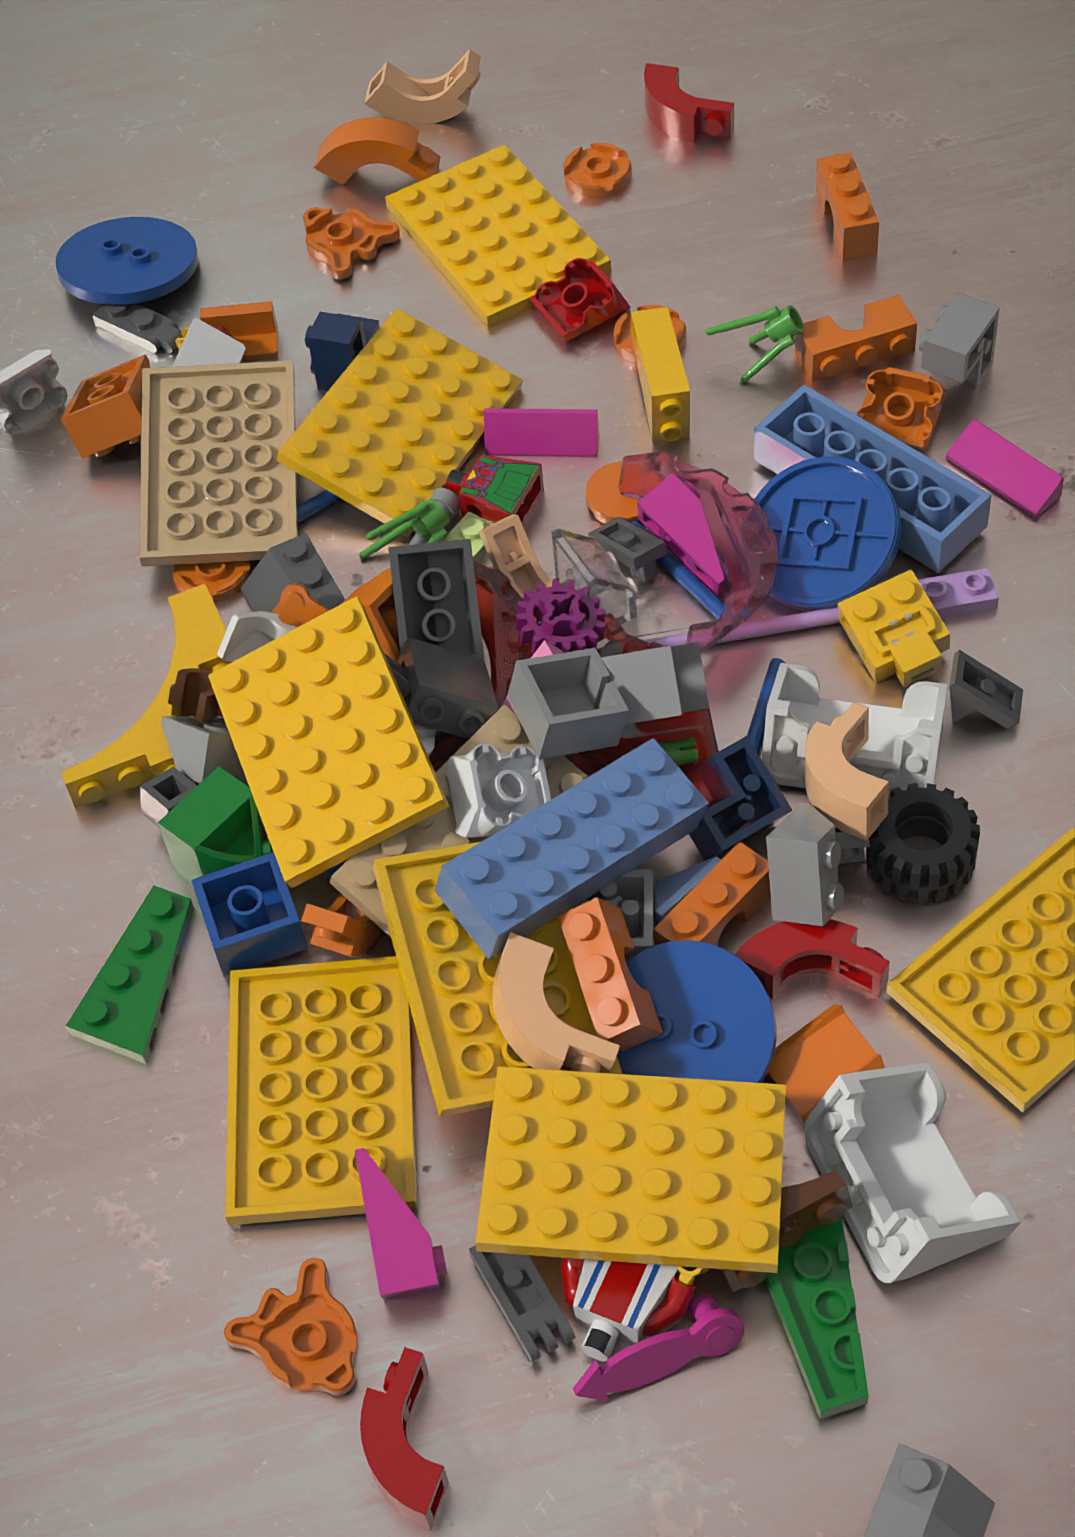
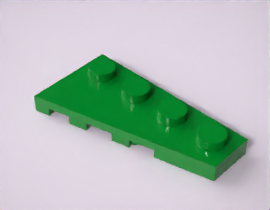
M153 885L66 1024L70 1035L147 1064L151 1051L149 1044L154 1030L157 1031L162 1015L160 1008L165 992L169 991L173 979L172 969L176 956H179L193 914L194 906L191 898Z
M842 1216L831 1224H820L802 1234V1237L795 1244L786 1248H779L777 1273H768V1276L765 1278L820 1419L868 1404L869 1398Z

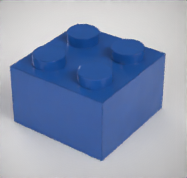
M274 852L191 880L223 977L229 976L232 970L250 969L308 949L296 908Z

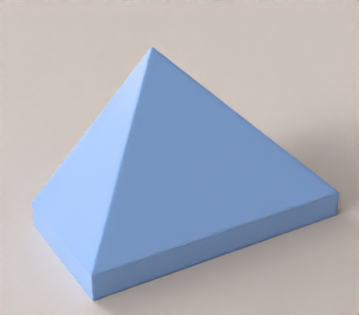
M717 856L655 881L656 926L721 861L720 858Z

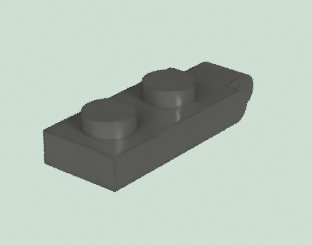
M137 303L128 305L103 304L92 315L95 326L154 353L159 349L172 353L177 348L175 340L183 338L182 331L174 320Z

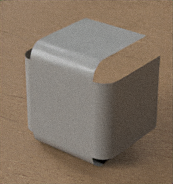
M658 632L612 640L603 646L601 659L610 674L608 683H615L629 709L621 738H635L702 726L697 725L653 733L641 732L635 726V722L679 716L683 712L709 708L699 642L623 654V647L628 640L664 633Z

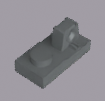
M621 517L588 533L592 548L623 563L630 568L633 577L639 578L644 583L657 577L655 560L668 554L665 541Z

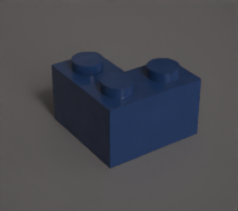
M319 312L313 326L310 325L305 334V345L309 348L311 355L310 369L311 373L315 375L318 391L328 392L380 329L379 320L339 313Z
M747 736L713 754L696 769L716 804L706 809L697 829L689 833V836L706 861L722 855L732 849L739 841L741 843L775 824L792 811V808Z

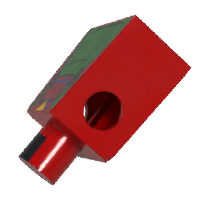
M484 455L478 459L470 474L455 469L451 470L447 477L446 489L459 495L462 517L470 512L491 523H496L515 514L519 516L522 525H524L544 491L542 464Z

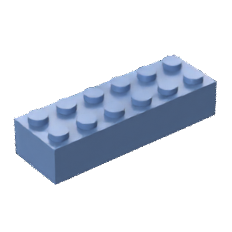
M806 385L800 387L754 427V460L776 474L796 463L817 457L847 458L872 469L884 480L892 492L900 511L901 539L898 549L937 573L947 566L988 526L992 494Z
M652 738L442 865L435 892L490 960L503 952L510 932L527 937L696 830L709 803L656 740Z

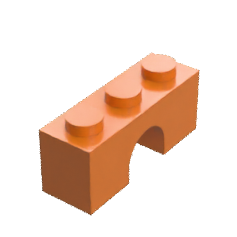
M852 153L817 158L816 194L824 215L830 213L833 215V238L842 261L877 255L879 220Z
M898 294L865 304L863 328L842 329L835 324L829 315L803 323L804 332L795 336V354L813 382L915 351L917 322Z
M739 841L653 929L654 946L666 942L686 940L718 946V940L723 929L735 915L744 922H747L771 897L768 860Z
M596 897L559 915L558 918L597 1037L620 1045L619 1050L625 1051L662 1034L663 1031L649 991L641 988L636 983L625 961L624 954L634 950V946L621 908Z

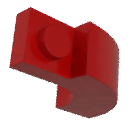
M646 63L644 70L645 108L651 121L660 130L674 138L695 143L698 134L727 139L732 138L734 133V103L691 96L685 93L679 86L678 67Z
M829 919L824 926L780 922L755 934L735 954L755 973L772 999L789 980L808 973H824L835 976L878 998L888 983L890 961L883 958L879 952L872 948H862L856 945L858 928L837 920Z
M404 1347L399 1362L393 1361L387 1370L383 1390L386 1393L367 1387L361 1409V1441L374 1480L388 1503L408 1521L431 1531L449 1481L443 1465L423 1458L408 1443L409 1421L429 1371L422 1352Z

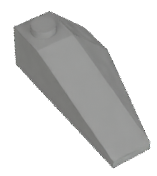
M899 1443L864 1537H983L995 1502L950 1464Z

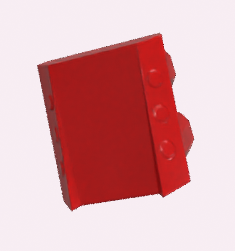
M576 258L570 261L563 270L564 277L557 282H545L536 290L535 295L529 298L539 313L566 342L631 308L614 283L593 260L588 262L584 258Z

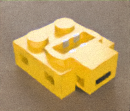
M912 569L837 603L838 619L875 683L894 675L895 672L902 686L906 687L941 670L942 655L940 653L950 649V632Z

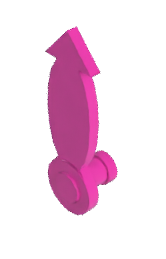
M700 1294L693 1298L688 1305V1311L693 1320L696 1321L689 1330L669 1331L639 1341L610 1357L600 1367L595 1359L573 1387V1391L576 1396L609 1402L606 1393L631 1390L657 1381L686 1365L696 1355L715 1357L725 1354L741 1341L745 1326L736 1311L730 1308H719L717 1301L711 1294Z

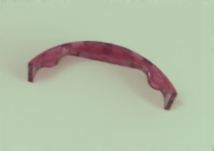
M665 452L625 456L622 460L618 485L621 495L640 500L671 473H674L682 482L684 480L689 481L700 495V502L725 578L724 609L721 612L720 618L715 621L692 624L688 630L686 644L699 642L700 654H702L749 619L767 598L775 579L778 563V548L774 531L768 527L766 514L750 494H741L728 484L729 477L713 468L699 469L677 461L678 455Z

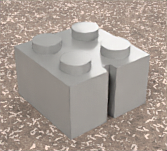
M596 648L516 661L507 697L539 760L617 746L619 744L629 709L615 683H608L610 674Z

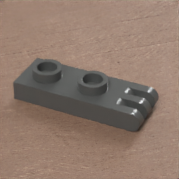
M476 1246L469 1249L471 1259L531 1362L541 1358L539 1348L533 1341L534 1339L540 1337L549 1353L558 1348V1344L550 1330L557 1327L566 1343L576 1338L573 1329L529 1255L477 1252Z

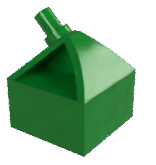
M220 766L210 773L158 822L174 870L191 883L192 879L274 852L250 787Z

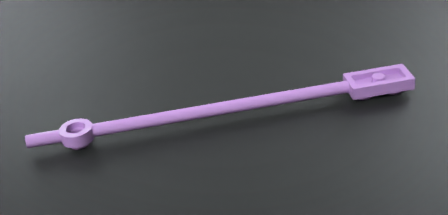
M988 568L918 580L940 618L998 608L999 597ZM838 607L625 643L623 654L699 642V647L840 623ZM596 648L601 657L602 648Z

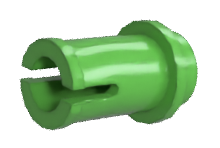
M694 737L658 743L677 766L698 763V749L692 750V746L697 745Z

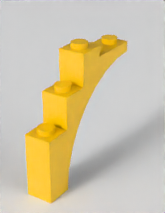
M206 584L167 597L174 618L175 647L170 670L163 685L142 717L111 745L93 757L61 772L75 808L97 802L103 797L124 789L136 787L172 767L176 768L161 723L162 716H173L171 715L172 705L168 704L170 687L175 684L178 671L187 668H198L215 672L232 663L224 661L217 655L226 633V628Z

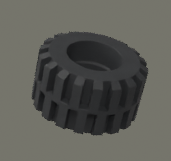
M917 783L908 784L907 790L903 791L900 787L891 790L890 798H888V815L869 837L870 847H866L865 852L867 869H871V877L875 883L883 882L882 890L889 895L894 891L899 893L898 899L908 902L909 897L917 898V904H927L928 898H934L936 902L946 900L947 892L953 896L959 893L962 884L967 885L972 878L980 838V825L977 824L978 817L974 810H968L969 802L963 797L954 798V791L945 788L943 791L936 789V784L927 783L926 788H919ZM916 836L928 837L937 841L942 846L931 850H920L908 846L903 840Z

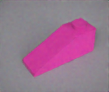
M671 473L637 502L638 519L656 537L665 541L666 547L704 585L720 598L724 595L725 578L700 502V495L689 481L684 480L682 482L674 473Z
M365 1148L356 1149L355 1155L380 1296L383 1299L441 1288L439 1276L447 1274L442 1245L433 1247L432 1239Z

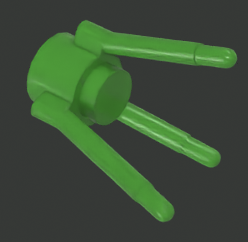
M789 305L782 310L775 306L766 312L706 329L705 333L707 335H713L768 320L765 322V330L750 337L749 343L755 344L767 337L773 342L779 341V343L741 377V382L745 383L756 375L784 349L795 344L794 336L804 332L801 316L793 306Z
M429 498L427 501H422L412 510L369 532L366 538L373 540L391 531L360 552L359 557L361 559L367 558L412 528L422 539L429 535L431 538L427 543L440 542L448 535L444 527L450 523V520L440 505L434 499Z

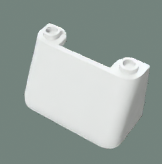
M780 663L766 709L762 761L776 784L806 788L805 744L811 728L816 721L831 726L833 720L837 716H842L853 702L819 698L820 681L813 670L802 665ZM924 681L911 685L905 692L902 709L858 703L869 707V740L849 763L860 771L889 781L888 798H890V791L897 787L904 791L907 790L908 784L917 783L919 788H926L927 783L934 784L948 684Z
M930 1062L840 1074L805 1122V1140L821 1174L825 1175L837 1169L847 1185L853 1207L846 1210L843 1216L872 1271L884 1283L907 1280L1003 1240L1021 1223L1012 1204L1004 1194L999 1191H986L976 1198L934 1123L944 1108L946 1091Z

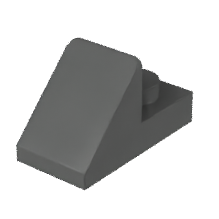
M963 651L955 652L949 685L952 720L956 722L977 710L1006 729L1018 724L1020 721L1023 689Z

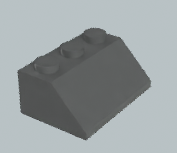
M307 533L269 548L240 588L252 612H272L280 602L281 593L284 588L292 583L304 585L310 595L318 600L317 603L323 605L328 610L339 606L345 600Z
M471 539L388 547L400 654L409 637L484 660Z

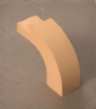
M469 49L450 71L433 79H420L410 76L387 61L369 81L364 104L388 118L405 123H437L448 120L468 107L471 89L475 87L481 75L478 71L481 56Z
M512 514L478 531L493 564L489 567L490 571L515 614L518 601H523L526 590L536 593V586L540 581L547 588L552 587V581L541 567L518 515Z
M853 702L842 716H837L833 720L831 726L816 721L811 728L805 744V783L808 798L816 810L832 822L837 829L867 841L888 815L889 781L860 771L849 763L869 740V707Z
M510 932L495 973L492 995L496 1020L508 1044L533 1069L560 1070L562 1065L571 1067L573 1071L610 1073L620 1045L570 1027L562 1022L547 1004L543 990V980L554 948Z

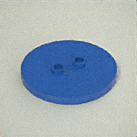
M124 217L103 221L77 232L60 247L55 263L60 283L72 295L98 304L128 305L157 299L182 286L197 268L198 253L193 236L180 225L159 218Z
M817 457L801 461L773 477L760 490L752 502L745 518L742 533V549L745 563L756 583L766 594L780 604L802 611L837 608V603L876 586L890 569L898 552L901 539L900 511L892 492L884 480L864 464L842 457Z
M686 940L655 945L643 950L626 962L636 983L641 988L649 991L663 1033L628 1050H619L617 1058L622 1074L752 1083L763 1082L775 1053L777 1040L776 1018L766 989L755 973L741 959L718 946Z

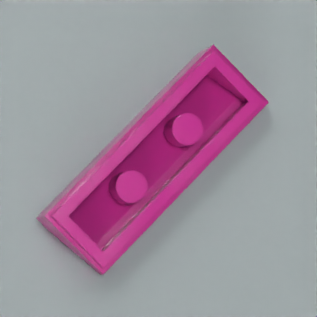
M484 408V445L487 455L597 456L600 437L598 410Z
M974 419L968 424L946 453V459L1034 518L1061 497L1064 479L1060 474L978 420Z

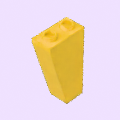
M668 307L631 312V336L652 442H672L680 438L690 437V388Z

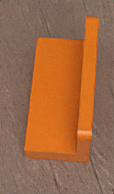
M272 301L200 308L201 321L212 327H225L237 341L244 344L246 350L242 361L278 357V325Z

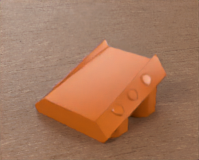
M891 367L872 372L868 376L866 382L867 394L862 407L857 412V416L918 452L926 451L947 390L929 375Z
M833 1004L775 1048L773 1061L765 1078L770 1084L786 1085L785 1105L805 1130V1122L808 1116L840 1074L885 1068L881 1055L874 1051L846 1015L843 1006Z

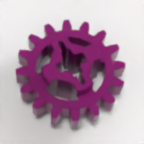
M556 578L552 581V587L548 588L541 581L538 582L536 593L526 590L523 601H518L515 630L521 631L520 642L522 644L532 642L531 653L533 654L544 640L565 653L586 648H597L598 639L603 638L606 610L599 609L601 599L599 597L588 598L590 588L587 586L580 590L574 589L575 582L573 580H570L566 586H560V582Z

